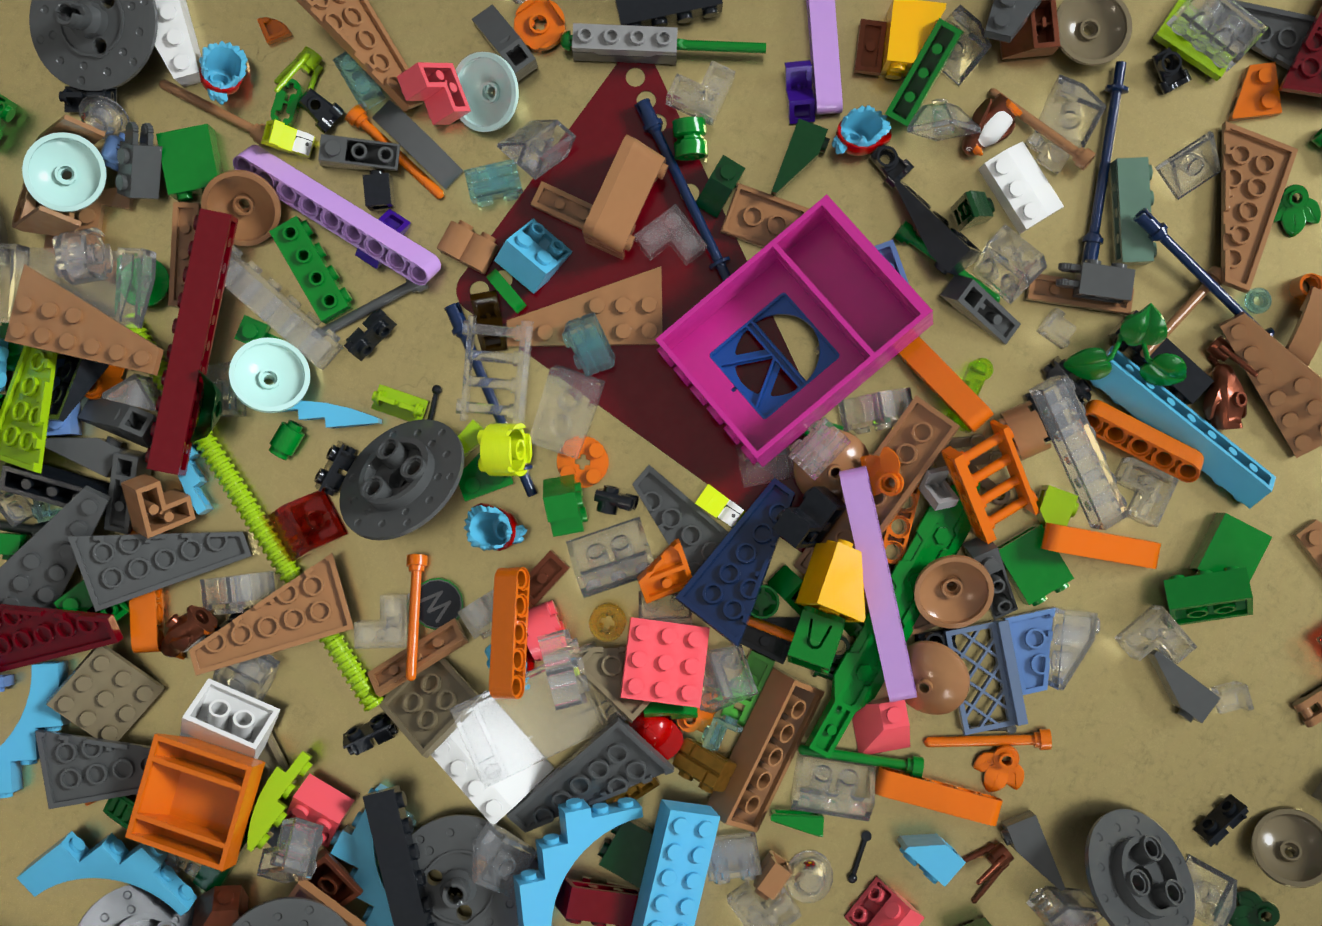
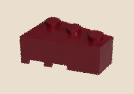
M565 876L556 897L555 906L566 921L574 924L588 921L595 926H606V924H613L615 926L632 925L640 889L607 882L606 885L590 883L591 878L583 877L581 882L568 879Z

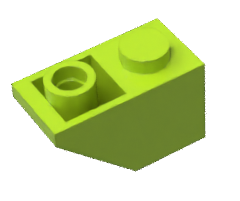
M1043 485L1038 496V502H1036L1040 513L1036 516L1044 529L1046 522L1067 526L1070 517H1074L1078 510L1079 503L1076 502L1078 496L1051 485Z

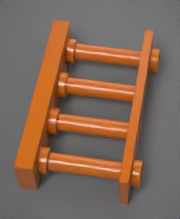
M994 419L990 421L994 435L965 452H959L951 446L941 451L974 535L987 544L996 540L993 531L995 525L1018 510L1025 508L1034 515L1040 513L1036 503L1038 498L1029 485L1012 440L1014 434L1008 425H1003ZM994 446H999L1002 454L1000 458L975 473H970L968 465H970L971 460ZM1006 466L1010 478L980 495L976 488L978 483ZM1015 487L1018 499L988 516L985 511L986 504Z

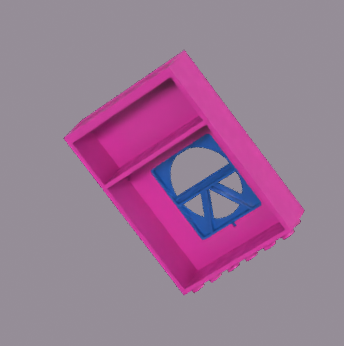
M826 194L658 336L655 340L660 347L656 350L670 367L676 365L673 370L686 386L693 385L689 389L703 406L707 403L709 404L706 409L718 424H726L723 429L736 445L740 442L743 444L740 449L754 465L758 462L763 468L932 326L933 310ZM773 315H791L804 320L812 327L819 341L820 353L817 366L807 381L756 322ZM746 331H749L765 349L740 355L735 354L737 345ZM772 359L760 393H754L740 381L736 373V366ZM781 368L795 383L797 389L788 394L771 396Z

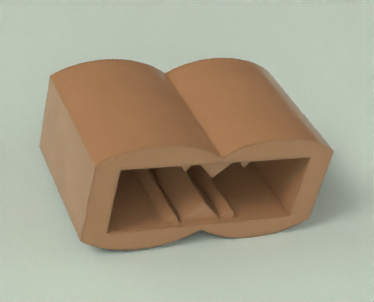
M459 220L458 223L451 221L437 249L452 259L485 275L499 250L498 245L495 244L496 239L485 232H482L481 235L472 231L474 227L462 220Z
M771 850L752 875L754 880L753 886L756 888L755 893L764 900L769 898L775 900L793 874L790 864Z

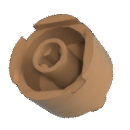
M1030 400L1000 413V419L997 420L1011 428L1014 434L1012 440L1021 461L1051 448V443L1045 445L1044 439L1048 435L1037 411H1030L1028 408L1032 405Z

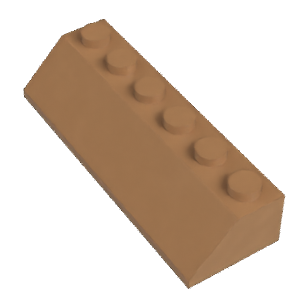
M775 668L772 669L729 758L736 763L737 767L732 777H730L725 791H713L709 797L707 805L717 812L721 822L752 832H758L825 693L824 691Z

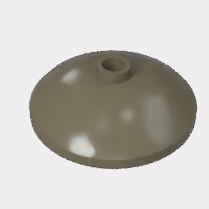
M1064 0L1057 9L1060 49L1073 61L1089 66L1106 64L1118 57L1127 47L1132 34V19L1126 4L1122 0ZM1084 28L1089 29L1091 35H1086L1084 33Z
M1279 809L1265 815L1255 826L1251 838L1252 853L1260 869L1269 878L1287 887L1307 888L1322 881V823L1308 813L1295 809ZM1284 851H1291L1293 857H1288Z

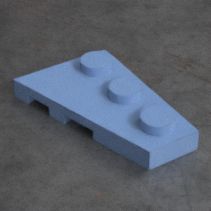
M1056 607L1003 618L1009 621L1023 695L1048 689L1051 659L1049 655L1053 639L1052 625Z

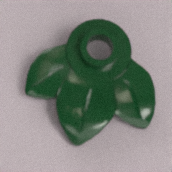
M1250 890L1236 892L1240 905L1230 909L1224 916L1225 920L1232 926H1275L1280 919V913L1275 904L1263 901L1256 892ZM1263 912H1269L1271 913V916L1267 919H1264L1261 917V914Z

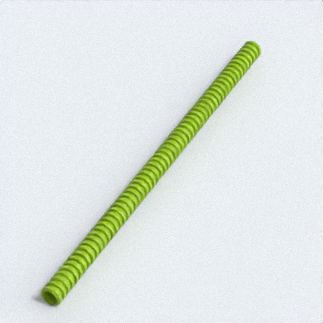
M138 314L128 315L120 321L125 327L157 345L155 341H152L153 337L151 334H147L149 332L148 329L143 328L144 323L139 321L140 317ZM164 355L162 356L158 375L148 374L150 377H153L152 381L154 384H158L157 389L162 391L164 385L161 384V378L168 366ZM199 410V413H198L197 423H198L199 416H200V413H201L200 410ZM211 431L207 437L193 442V445H197L196 450L202 452L200 456L206 459L205 464L210 465L209 470L215 473L214 478L219 479L218 484L220 486L223 485V492L228 493L227 498L232 499V506L237 507L236 512L241 513V520L246 521L244 523L245 526L250 527L248 531L250 534H254L253 539L259 541L257 545L263 548L262 553L268 555L266 559L268 561L271 560V567H275V573L280 574V581H284L286 584L301 574L300 566L296 567V560L291 559L292 554L287 553V546L282 545L283 540L278 539V532L273 531L275 527L269 525V518L266 519L264 517L266 513L261 512L260 509L262 507L256 504V498H252L253 493L247 490L249 488L248 485L243 484L244 479L242 477L239 478V471H235V465L230 464V457H226V451L221 450V443H217V437L212 436L214 432ZM338 633L319 639L320 643L323 642L325 644L323 648L325 650L328 649V656L333 657L332 662L334 664L337 663V670L342 671L341 676L346 677V684L350 683V690L355 691V698L358 697L360 699L359 704L364 705V712H368L379 705L384 698L375 694L373 686L369 681L370 679L365 674L367 672L366 669L362 670V663L357 662V655L353 656V649H349L348 641L344 642L343 640L345 638L344 635Z

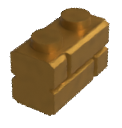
M688 737L684 739L680 751L672 763L674 767L680 770L678 775L689 781H692L694 778L700 782L699 788L711 794L713 791H725L730 777H732L737 767L735 762L698 740Z

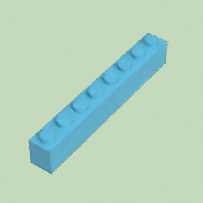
M1113 346L1106 351L1107 356L1111 353ZM1117 351L1114 359L1109 361L1112 365V370L1106 377L1090 380L1093 386L1104 391L1111 397L1114 403L1124 407L1134 418L1201 452L1204 456L1202 471L1211 477L1215 484L1231 493L1236 501L1243 503L1250 509L1272 492L1276 480L1272 473L1165 387L1153 385L1145 381L1140 375V367L1120 351Z

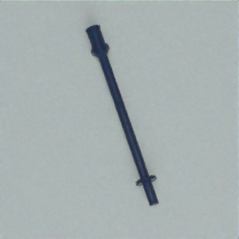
M1124 61L1116 62L1113 84L1105 86V91L1111 93L1089 232L1082 237V242L1084 243L1082 262H1085L1086 259L1098 260L1100 245L1104 241L1099 232L1121 95L1129 92V87L1123 85L1127 64Z
M643 99L634 105L644 124L643 130L645 133L653 136L661 155L666 158L670 174L713 260V263L709 265L710 270L717 269L722 281H725L731 276L726 265L730 258L729 256L722 257L661 131L662 119L657 117L650 99Z
M1143 208L1135 215L1136 217L1133 220L1149 234L1148 238L1152 242L1160 241L1234 315L1245 312L1251 317L1167 234L1168 226L1164 222L1160 223L1147 208ZM1272 327L1265 329L1271 336H1274L1275 331Z
M460 302L453 303L444 308L453 327L452 334L461 339L496 423H507L470 336L472 325L467 322ZM531 464L525 465L524 470H527L526 474L519 476L528 497L538 494L528 470L533 468Z

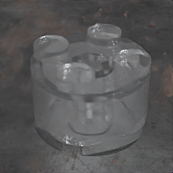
M92 227L63 232L60 235L54 236L52 244L55 249L56 262L54 270L56 275L60 278L64 277L72 285L106 280L108 278L106 277L107 273H111L113 269V255L110 245L104 244L101 238L105 237L103 232L98 228Z

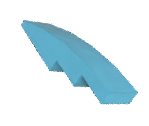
M301 400L294 407L283 411H298L299 420L303 421L325 419L326 428L330 429L382 424V419L352 408L323 402Z
M192 443L186 475H178L185 493L190 495L196 513L198 515H205L214 508L200 488L208 480L195 462V459L199 458L202 452H198L196 450L197 445Z

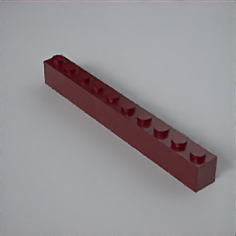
M200 208L199 215H196L194 218L193 229L195 230L194 240L190 241L188 247L190 259L188 266L183 271V282L185 284L183 292H180L177 300L179 313L178 318H175L172 324L174 337L172 344L167 349V359L169 361L167 370H164L161 378V384L164 386L162 396H159L156 402L158 415L157 420L153 422L151 427V437L153 439L151 447L147 449L145 462L148 463L146 469L175 475H186L192 448L190 440L196 428L204 389L203 379L198 370L206 376L238 219L231 214Z

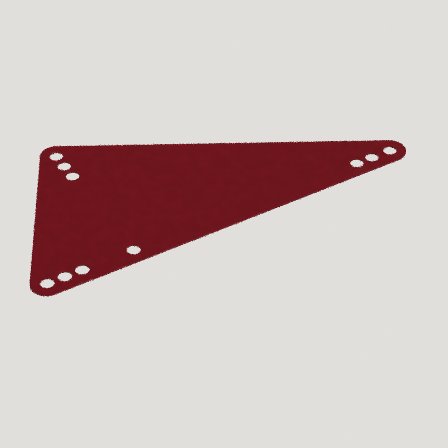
M618 62L491 235L496 239L495 244L499 247L498 254L505 241L534 218L573 251L550 280L534 294L512 276V284L510 286L527 306L517 314L486 278L495 268L497 271L505 270L494 261L497 254L485 275L468 267L460 277L456 288L457 298L460 304L473 315L474 312L470 300L472 284L482 281L488 285L489 291L496 290L506 339L507 320L660 266L662 272V331L664 332L723 282L717 269L710 270L709 268L713 260L684 200L680 196V192L669 169H667L662 180L658 178L654 182L635 223L636 227L632 234L636 237L630 251L625 250L623 260L585 243L581 229L531 206L541 181L593 205L626 134L638 139L661 155L653 136L644 132V124L637 109L634 107L637 104V97L641 92L649 91L654 94L656 103L653 109L656 114L662 115L666 119L667 125L662 133L675 158L674 143L677 139L673 137L672 121L680 117L655 64ZM633 68L642 70L645 75L643 84L637 87L629 85L626 81L627 72ZM700 159L690 161L676 160L686 183L695 185L699 190L700 196L708 181ZM722 209L716 219L700 210L722 257L729 256L730 258L726 265L732 275L747 260L737 239L720 233L726 215ZM769 316L756 322L798 371L774 317ZM746 331L737 345L735 354L740 355L765 349L749 331ZM660 345L519 347L743 510L747 511L774 478L795 492V498L791 507H799L804 501V494L800 491L794 478L793 463L797 450L808 437L799 436L763 468L758 462L753 465L740 449L743 444L741 442L738 445L734 443L723 429L726 424L719 425L706 409L709 404L707 403L703 406L689 389L693 385L686 386L673 370L676 365L670 367L656 350ZM772 359L736 366V373L740 381L749 390L757 394L760 393ZM781 368L771 396L788 394L797 389L795 383ZM818 420L813 426L822 428V420ZM839 468L831 470V475L833 476L839 473ZM798 548L797 550L803 553L806 548Z

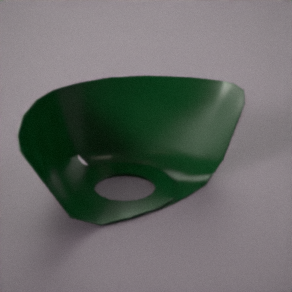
M200 370L198 371L203 379L204 396L199 420L190 443L209 435L219 421L223 408V396L219 388Z

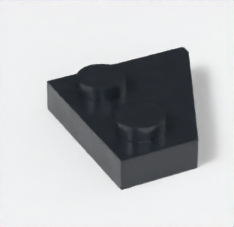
M770 617L762 620L795 632L800 617ZM748 625L740 642L741 645L780 664H784L792 643Z

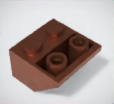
M1042 0L1010 43L1000 41L1001 60L1053 55L1060 47L1056 0Z

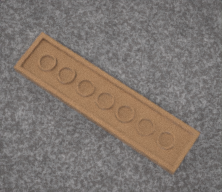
M917 395L873 454L880 456L884 447L891 448L899 457V473L904 479V487L899 494L887 496L881 493L873 496L882 534L919 485L926 471L932 467L940 456L941 451L945 449L961 427ZM889 478V485L894 487V480ZM847 508L821 543H826L827 540L837 542L838 539L851 542L855 549ZM815 547L806 548L793 565L803 574H806Z

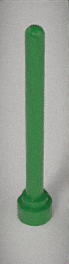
M905 220L893 238L900 243L912 244L936 262L929 254L923 240L916 235V231L913 230L914 226ZM964 270L958 274L974 279L998 303L1000 302V296L967 271Z
M801 744L798 747V752L801 755L826 758L808 748L805 744ZM835 749L829 758L905 770V773L916 778H921L924 770V758L912 756L903 760Z

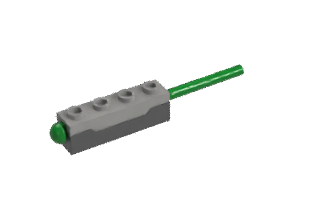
M573 23V35H571V31H566L560 38L561 46L565 50L570 51L572 46L573 60L676 65L677 50L766 54V43L677 39L678 27Z

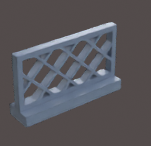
M996 619L986 623L943 631L946 646L955 651L961 659L964 658L973 664L969 671L970 679L977 668L988 675L981 688L970 681V685L977 689L978 692L971 703L964 700L958 707L963 735L1012 725L1021 726L1028 724L1009 621ZM989 628L991 639L985 647L975 638L980 630ZM962 634L969 639L961 652L953 647L951 636ZM972 643L983 649L976 662L965 655ZM987 653L995 657L996 665L991 672L980 666ZM992 679L999 682L1001 687L996 698L985 691ZM982 694L993 701L986 713L975 707ZM997 705L1005 709L1007 720L997 722L990 717ZM972 710H975L983 718L978 726L969 728L967 717Z

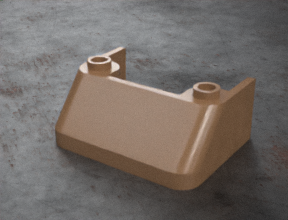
M65 114L42 132L36 141L52 133L66 132L79 135L94 145L105 137L106 132ZM65 171L62 174V178L65 180L72 177L70 171ZM23 181L12 220L13 228L23 232L66 237L81 227L82 222L74 219L73 212L54 211L37 202L29 193Z
M626 134L583 226L582 233L585 243L622 260L624 259L625 250L630 251L636 237L632 235L633 227L649 192L658 178L661 180L664 178L669 165L666 164L664 156L638 139Z

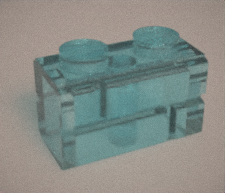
M346 51L333 59L361 108L366 111L386 99L379 85Z
M515 159L464 170L470 199L473 204L478 203L479 207L492 205L494 203L493 200L503 198L504 201L515 200L519 198L518 194L524 193Z
M595 312L566 323L564 333H562L563 341L567 348H572L575 354L573 355V360L578 370L582 369L585 376L588 377L614 366L616 356Z

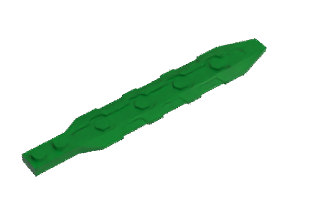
M980 482L978 483V486L976 487L978 493H979L980 485H981ZM953 483L950 487L959 497L958 492ZM960 497L957 505L954 507L935 511L929 505L915 530L916 534L902 559L897 561L891 572L906 643L920 615L914 600V586L918 575L932 561L948 555H957L970 532L971 525ZM868 612L864 626L852 647L844 654L833 674L831 699L805 743L808 748L828 759L831 757L854 714L875 699L885 681L870 612Z

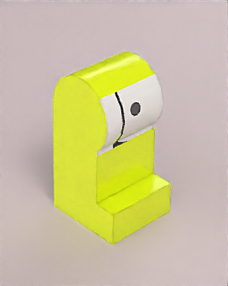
M274 119L266 122L261 144L289 154L292 153L310 158L315 137Z
M707 484L695 502L696 505L732 528L746 513L745 510L709 484Z

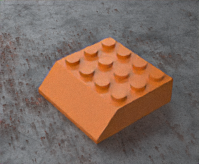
M154 734L125 838L222 872L237 863L265 762L196 738Z

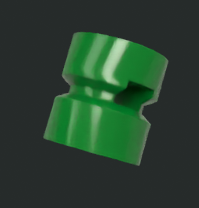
M683 117L673 120V137L677 139L674 143L675 159L690 161L708 157L707 140L703 139L706 135L705 118Z
M764 583L762 584L751 613L752 616L759 619H767L777 612L780 604L779 596L772 587Z

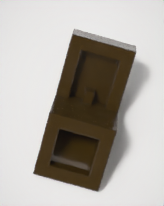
M496 290L471 294L470 300L476 319L477 336L482 354L508 349Z

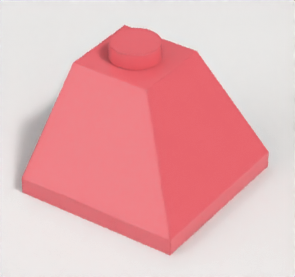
M889 697L872 700L854 714L852 723L858 753L875 754L910 747V724L905 700L890 702Z

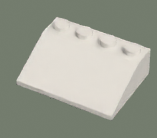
M485 690L480 695L484 701L451 733L431 756L493 826L533 790L554 767L495 699L491 697L488 691Z

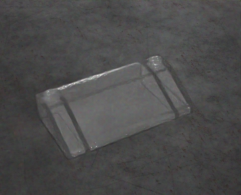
M0 243V323H9L23 267L26 264L104 312L109 317L117 320L125 327L142 329L155 282L156 252L144 248L118 247L117 251L30 248L19 244Z
M594 641L526 672L525 690L520 699H494L488 690L449 709L478 778L485 789L598 734L617 716L621 717L624 721L627 720L573 668L592 647H597Z

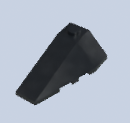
M899 180L894 183L929 254L936 260L934 263L935 267L943 274L958 275L985 255L964 234L959 233L954 228L950 229L948 227L949 221L936 211L932 212L930 204L906 183Z
M63 355L66 358L63 367H59L56 376L60 378V384L52 392L49 421L63 422L109 365Z

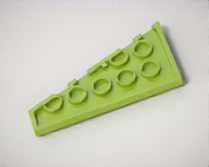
M24 346L0 409V460L41 474L58 353Z

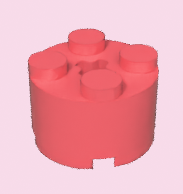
M553 600L528 610L527 646L532 657L537 662L571 648L566 636L568 635L563 621H559L557 617L558 612Z

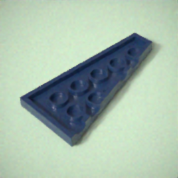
M776 478L769 483L676 596L678 602L737 648H739L780 535L773 529L777 522L776 518L783 509L792 506L795 498V492Z

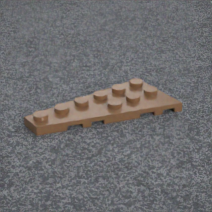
M296 0L403 111L424 103V101L405 100L397 76L409 68L368 0Z
M1227 121L1222 124L1221 284L1247 293L1251 289L1298 149Z
M24 264L4 341L155 376L158 375L164 352L163 349L109 317L77 295L56 284L53 280L40 274L32 267Z
M333 553L190 648L189 653L195 675L198 676L354 629Z

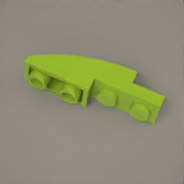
M306 751L300 753L287 771L281 766H277L263 787L250 820L247 849L250 852L254 851L256 847L261 850L271 837L267 833L273 825L278 828L288 814L284 811L288 806L280 799L282 797L287 799L296 788L293 784L299 775L304 777L313 764L310 763V760L313 756Z

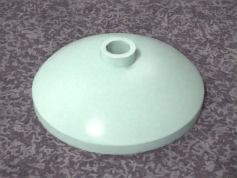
M476 52L470 54L459 63L455 70L471 109V112L461 117L460 120L467 127L475 131L491 132L498 130L510 121L518 104L519 87L516 75L509 63L495 53Z
M52 133L38 139L27 151L22 165L23 180L32 197L41 205L58 212H75L87 208L99 198L106 184V166L100 152L90 141L72 133ZM65 171L72 173V177L68 180L62 178V174Z
M259 338L246 343L235 353L229 367V382L235 396L247 407L263 413H278L294 407L303 399L310 383V368L301 351L289 342L277 338ZM271 379L274 383L267 385L264 380Z

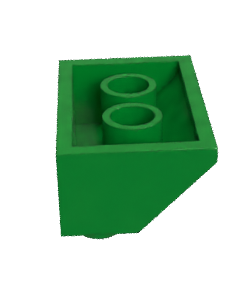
M1230 566L1219 572L1212 573V571L1205 570L1193 576L1174 575L1169 577L1168 580H1163L1172 627L1253 615V595L1246 567Z

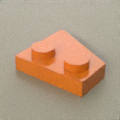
M1276 62L1249 65L1244 72L1243 83L1236 95L1237 100L1233 112L1230 113L1229 121L1277 116L1282 113Z
M679 538L675 539L637 576L646 604L681 591L693 577Z

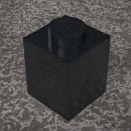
M372 170L369 175H363L365 206L370 211L396 209L393 177L389 173H385V170Z

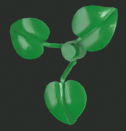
M1152 303L1136 314H1131L1124 318L1120 326L1118 339L1108 356L1101 348H1087L1073 354L1063 363L1065 369L1080 378L1087 380L1104 378L1112 370V365L1109 361L1114 359L1122 341H1125L1129 346H1142L1145 360L1148 363L1142 365L1139 372L1141 377L1148 383L1158 386H1169L1187 378V366L1181 357L1175 354L1164 353L1152 359L1149 355L1147 345L1153 346L1162 343L1168 334L1163 316Z

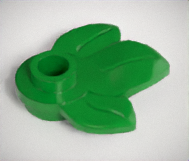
M1297 184L1290 185L1284 190L1274 222L1281 221L1284 231L1290 237H1294L1303 230L1306 222L1319 223L1321 218L1320 206L1317 201L1309 198L1305 187ZM1298 193L1300 198L1294 203L1292 196Z

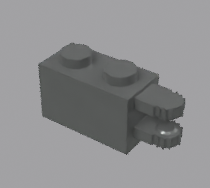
M135 122L127 123L125 141H120V148L117 152V160L119 162L118 175L115 180L117 193L129 198L159 199L162 146L153 144L154 129L151 123L142 124L140 142H138V125Z
M1086 259L1081 264L1059 263L1058 269L1062 272L1075 273V280L1056 279V286L1073 289L1072 297L1126 304L1132 300L1136 269L1127 268L1128 265L1123 263H1112L1111 266L1101 265V261L1095 259Z

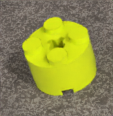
M491 423L485 429L479 430L477 435L480 445L479 470L486 472L489 476L525 475L527 470H524L525 464L530 463L532 458L531 437L529 433H525L523 430L526 426L522 423Z

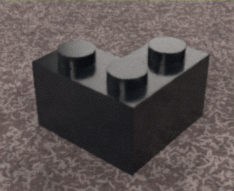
M825 486L811 487L804 494V501L799 507H787L776 518L777 522L773 529L795 549L815 547L816 543H821L846 509V504Z

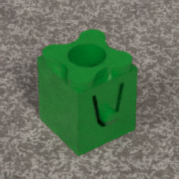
M805 606L787 654L788 662L828 676L846 620L840 616L822 612L814 607Z

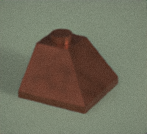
M326 848L312 856L295 876L298 882L304 877L329 897L336 900L341 906H345L363 892L362 888L344 866Z
M242 885L215 886L195 900L192 926H231L248 910L249 897Z

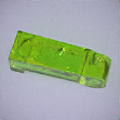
M978 358L972 361L965 371L962 380L977 396L981 391L984 381L993 374L992 363L986 358ZM949 408L946 416L961 426L959 430L965 433L972 432Z

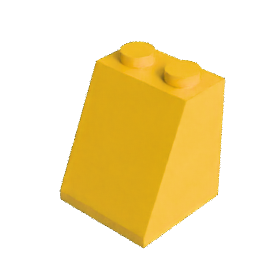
M892 0L886 13L887 26L881 75H886V78L892 80L906 77L938 19L943 15L947 3L922 0Z
M838 539L837 542L827 540L826 543H816L795 603L804 607L811 606L822 612L840 616L846 620L845 622L864 623L866 617L861 551L854 549L851 542Z

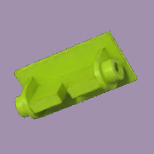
M379 384L378 390L374 391L371 400L373 404L371 409L406 421L422 420L429 401Z

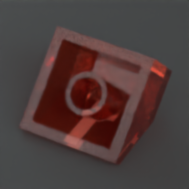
M324 488L321 492L316 491L284 504L268 515L292 562L348 534L328 495L324 493Z

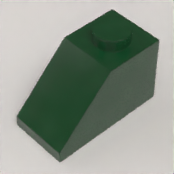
M723 155L696 201L698 208L717 219L742 177L745 167Z

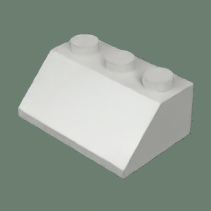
M1023 141L1004 150L985 162L978 169L1019 235L1064 207Z
M208 678L182 717L180 735L196 738L258 759L266 746L280 709Z

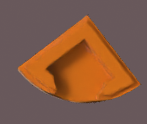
M269 17L257 19L268 45L292 36L288 27L278 20Z

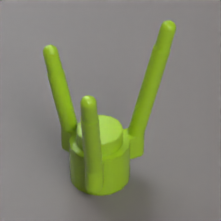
M305 46L302 52L274 80L278 84L274 91L278 93L299 69L306 74H309L311 71L313 72L307 90L309 88L314 89L318 75L323 70V67L319 65L323 58L317 52Z

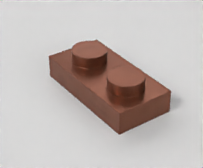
M861 19L854 73L880 75L887 22Z
M552 550L529 573V602L533 606L542 599L570 568Z

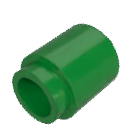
M289 420L288 423L281 422L269 443L271 445L269 451L283 460L293 456L305 436L301 431L303 427L292 420Z

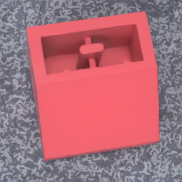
M309 774L293 796L287 810L288 815L283 822L294 831L308 836L315 844L328 848L355 800Z
M878 877L873 880L844 916L852 926H919L925 918L906 899Z

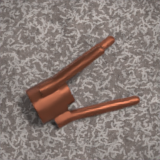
M1222 335L1215 339L1206 349L1210 353L1207 359L1215 367L1220 364L1219 359L1224 362L1230 357L1254 377L1258 376V373L1251 366L1234 354L1229 341Z
M991 842L985 848L963 857V860L967 863L989 853L986 859L992 865L976 881L977 885H981L990 876L972 899L973 904L977 903L1002 871L1014 860L1012 854L1001 842L996 846Z

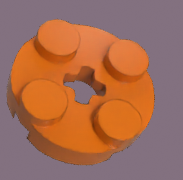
M526 0L516 11L514 31L533 52L538 53L554 48L560 42L562 34L566 32L564 14L554 1ZM536 19L547 22L543 30H535L533 28Z
M577 436L566 441L557 455V469L560 475L574 474L576 483L581 482L582 488H588L600 482L608 470L609 458L603 445L588 436ZM582 454L586 455L587 460H590V465H585L583 470L579 469L580 466L578 464H575V460L580 459Z

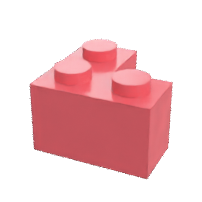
M417 62L397 76L405 100L424 101L428 116L433 125H450L471 112L453 63Z

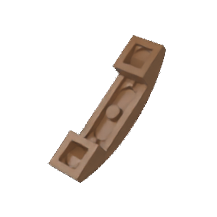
M1311 286L1300 308L1302 314L1286 345V348L1307 366H1309L1322 341V290Z

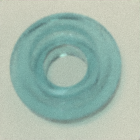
M1254 288L1246 294L1244 303L1250 312L1261 314L1270 308L1272 299L1267 290ZM1255 297H1258L1260 299L1259 306L1255 305L1254 303Z

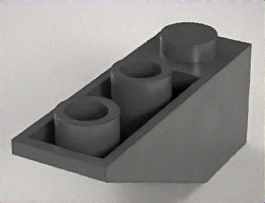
M493 4L472 18V21L496 54L505 59L512 67L517 82L538 68L534 55Z
M321 134L318 161L320 166L332 168L398 171L400 144Z
M102 398L97 400L88 399L77 417L81 421L146 448H149L152 444L151 427L153 422L157 420L154 414L142 409Z
M976 537L963 543L966 556L979 561L991 575L994 584V597L989 610L994 620L1018 610L998 547L994 542L987 544Z

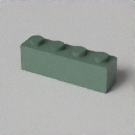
M1148 157L1117 158L1110 164L1115 263H1123L1128 266L1147 265L1153 262L1157 255L1156 243L1152 242L1148 238L1149 234L1133 220L1136 217L1135 215L1143 208H1147L1151 213V206L1154 203V193L1150 190L1153 169L1152 165H1149Z

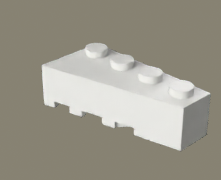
M155 0L158 14L155 47L172 77L181 86L186 87L200 83L201 64L199 58L202 56L186 0Z

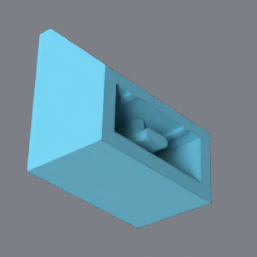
M533 218L505 241L494 261L534 294L550 280L573 251Z
M937 833L902 835L897 838L901 845L899 850L904 854L903 856L913 866L919 863V868L923 871V874L934 884L939 881L945 887L966 863L958 852Z

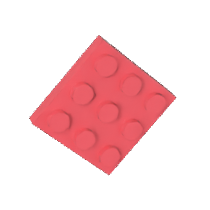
M630 617L620 698L700 708L710 628Z

